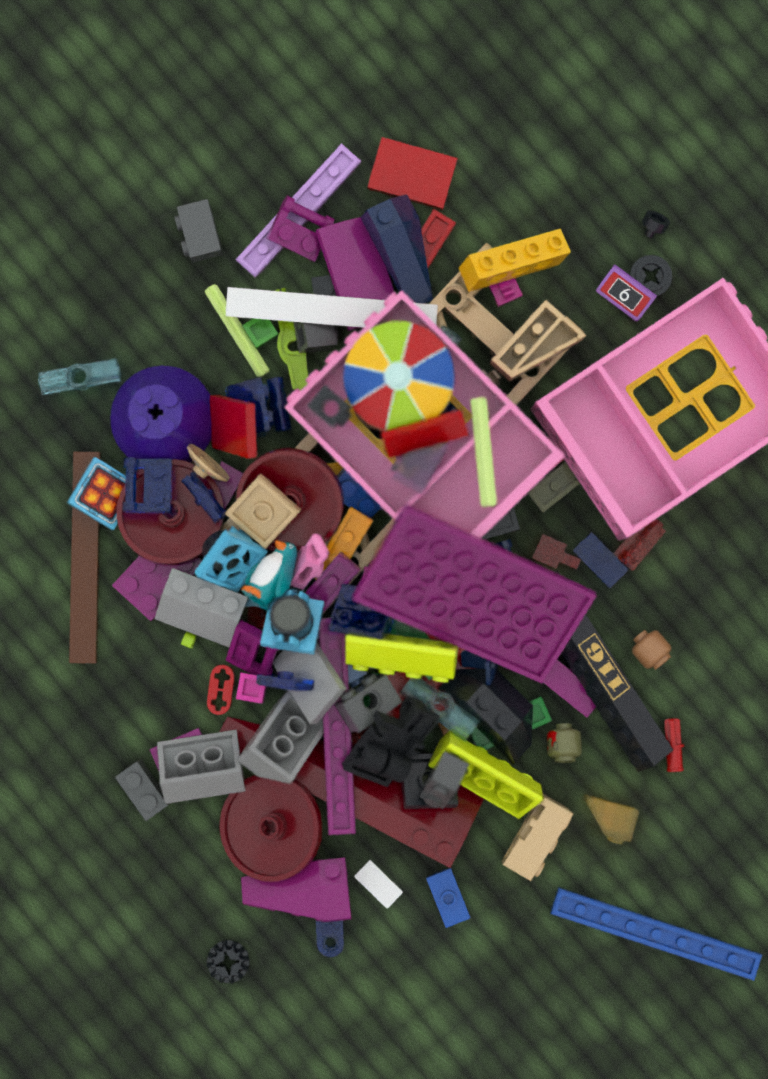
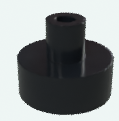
M648 210L642 219V224L647 228L644 233L645 236L654 238L656 233L664 234L670 225L669 219L659 212Z

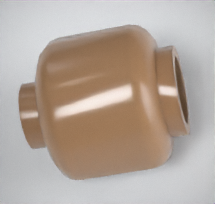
M644 630L633 639L636 644L632 648V653L644 668L651 669L653 667L657 670L671 658L669 654L671 652V645L659 631L654 630L648 633Z

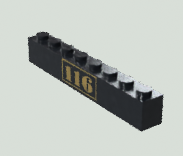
M585 614L561 653L636 770L640 772L653 767L671 753L673 748Z

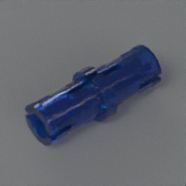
M283 377L267 379L271 401L269 408L273 412L276 432L292 430L289 411L285 408L289 402L286 400Z
M195 471L191 472V476L187 475L181 482L196 499V505H201L212 519V522L214 524L219 522V518L222 520L226 516V511L213 496V490H208Z

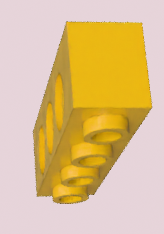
M557 229L471 254L460 265L459 271L470 292L558 266L571 251L561 229Z

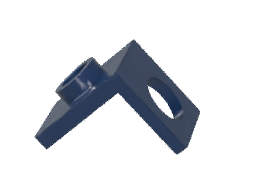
M467 650L461 653L462 667L486 669V685H491L498 664Z

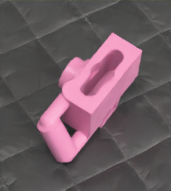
M313 534L307 544L299 550L290 586L304 590L312 578H319L324 568L323 562L329 554V550L321 535Z

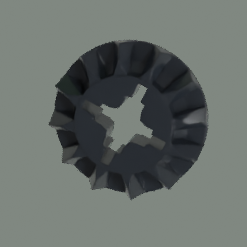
M646 255L639 258L630 271L631 277L657 296L663 294L672 282L670 265L663 258L656 255ZM656 269L659 270L655 276L657 283L649 281L643 284L646 278L645 271L651 273Z
M224 940L214 945L207 957V968L211 977H214L220 983L230 984L242 979L249 968L248 952L240 943L232 940ZM225 951H227V955H229L231 960H239L232 964L230 973L226 965H217L224 961Z

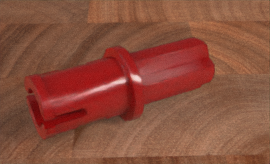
M668 718L664 721L665 738L673 748V751L666 756L667 772L684 771L682 762V747H684V744L681 742L680 720Z

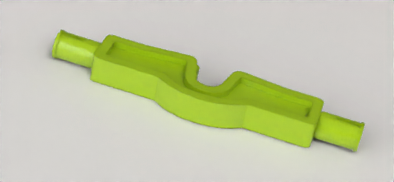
M281 288V291L286 292V288ZM278 321L280 329L277 339L279 355L288 366L292 389L294 391L296 389L302 390L308 384L306 379L309 377L306 353H299V351H290L288 349L290 343L297 341L294 323Z

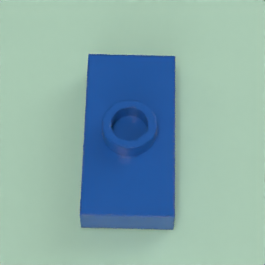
M451 868L426 877L446 928L470 919L469 912Z

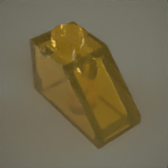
M584 794L583 799L604 835L608 836L607 840L617 844H623L624 840L631 842L639 810Z

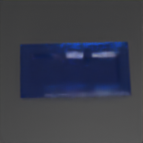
M592 532L572 550L608 588H611L629 570Z
M278 671V675L257 674L256 684L292 691L314 690V680L294 677V672Z

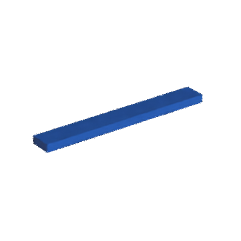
M560 887L557 889L550 911L553 915L753 981L762 958L761 953Z

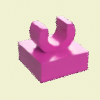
M515 278L489 286L498 307L523 296Z
M240 673L236 699L263 704L268 677Z

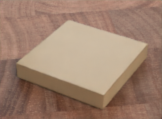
M260 474L225 514L266 549L301 509L267 478Z

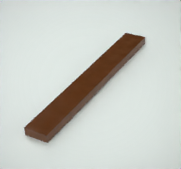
M73 452V491L93 457L101 460V452ZM72 507L69 663H97L100 523Z

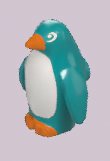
M277 540L275 542V551L255 564L247 574L246 586L242 588V592L265 610L269 609L271 602L276 597L282 596L290 588L298 554L295 545L292 543Z

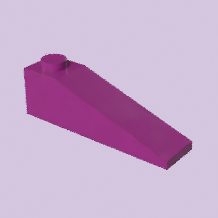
M345 858L313 861L297 875L280 881L268 882L249 876L241 877L243 905L271 911L278 910L298 917L315 918V920L321 922L351 920L348 873Z

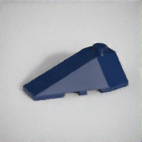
M408 195L390 198L367 209L361 216V220L399 293L403 291L414 303L426 304L432 301L433 296L420 219Z

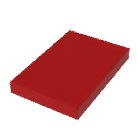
M382 137L367 189L394 197L408 195L412 202L443 210L457 158Z
M210 395L212 448L244 458H256L254 403L222 395Z

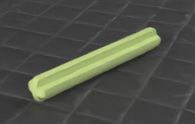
M216 284L211 285L205 290V294L256 376L259 378L265 376L270 372L268 366L238 318L225 316L227 300Z
M484 397L473 398L470 403L480 505L482 507L495 506L497 498L487 399Z

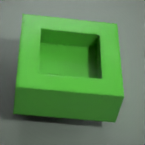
M253 318L242 325L256 349L279 335L270 320Z

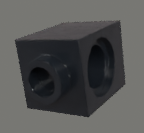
M326 385L320 389L307 405L309 409L332 428H336L337 425L343 427L352 416L349 412L352 407ZM329 401H336L339 405V411L334 416H328L325 413V405Z

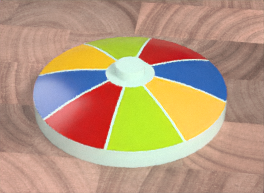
M393 321L371 328L355 342L345 362L343 379L347 398L356 413L372 426L387 431L439 416L451 398L455 375L453 362L447 348L433 332L412 322Z

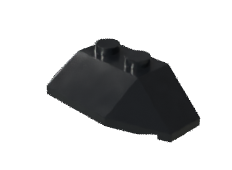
M456 669L454 679H448V682H443L438 688L512 764L516 763L532 745L533 705L498 670L491 685H486V669Z

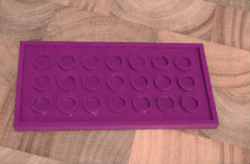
M406 503L352 595L353 600L487 660H491L539 683H543L597 596L595 591Z

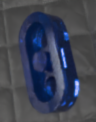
M316 920L317 947L319 952L326 957L337 956L344 947L343 920L332 922ZM330 937L334 938L336 944L334 946H328L326 944V939Z

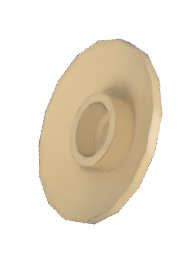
M193 444L187 446L188 452L196 464L193 470L200 477L205 479L209 475L220 481L227 482L229 480L226 471L211 456Z

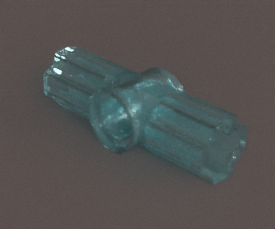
M115 358L88 364H73L66 368L39 372L38 381L41 393L45 396L77 389L86 390L94 386L121 382V371L118 359ZM78 371H85L86 378L82 383H75L74 376Z
M410 678L400 692L405 698L413 697L422 701L429 711L439 715L440 720L438 723L444 725L464 741L467 740L480 722L455 704L453 698L448 693L439 692L421 678ZM434 704H442L446 711L440 712L436 710Z

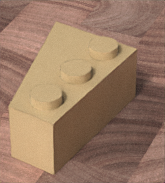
M545 300L491 360L490 365L510 382L581 342L586 335Z
M543 794L542 801L528 813L501 861L502 864L530 881L534 876L538 877L545 866L543 861L548 853L551 854L558 843L557 839L562 831L567 828L573 813L570 809Z

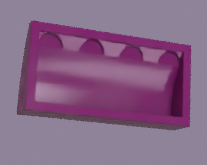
M361 217L316 230L337 296L386 300L394 292L387 268ZM347 326L348 331L363 328Z

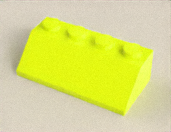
M352 629L346 635V664L352 665V669L359 671H368V667L379 669V673L394 675L395 671L406 672L405 676L409 678L419 679L422 675L432 676L433 681L448 682V679H454L459 647L445 641Z
M449 731L439 740L428 764L429 767L434 768L444 752L468 763L469 765L460 785L518 819L533 809L543 799L541 784L534 781L530 775L517 771L508 762L495 758L486 749L473 745L458 733Z

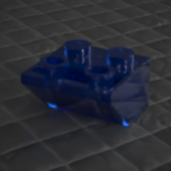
M259 377L227 386V397L254 403L256 438L266 437L271 430V426H274L272 410H267L266 406L267 400H269L267 384H262V378Z
M342 584L328 631L383 640L391 632L394 618L354 601L352 595L357 586Z

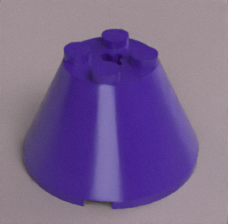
M154 366L135 373L120 387L111 407V429L117 445L129 459L143 467L155 461L173 459L192 462L193 460L187 446L193 444L205 451L212 439L210 393L194 375L177 367ZM160 411H163V412H164L163 415H159L158 418H157V420H156V415H157Z

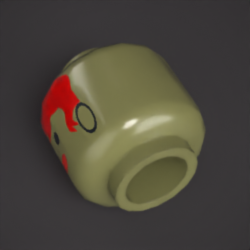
M556 724V729L547 733V753L551 758H554L555 763H573L582 754L581 733L577 729H572V724Z

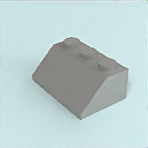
M172 568L154 619L230 647L235 628L241 619L248 597Z
M287 691L275 703L237 761L259 777L290 784L323 735V717L317 724H309L290 691Z
M237 730L157 742L160 785L165 804L245 791L242 764L237 761L240 756Z

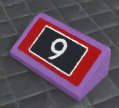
M616 265L612 267L596 289L598 294L635 321H639L657 297L656 294Z

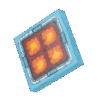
M93 457L67 503L110 530H114L118 524L116 514L118 499L129 478L100 459Z

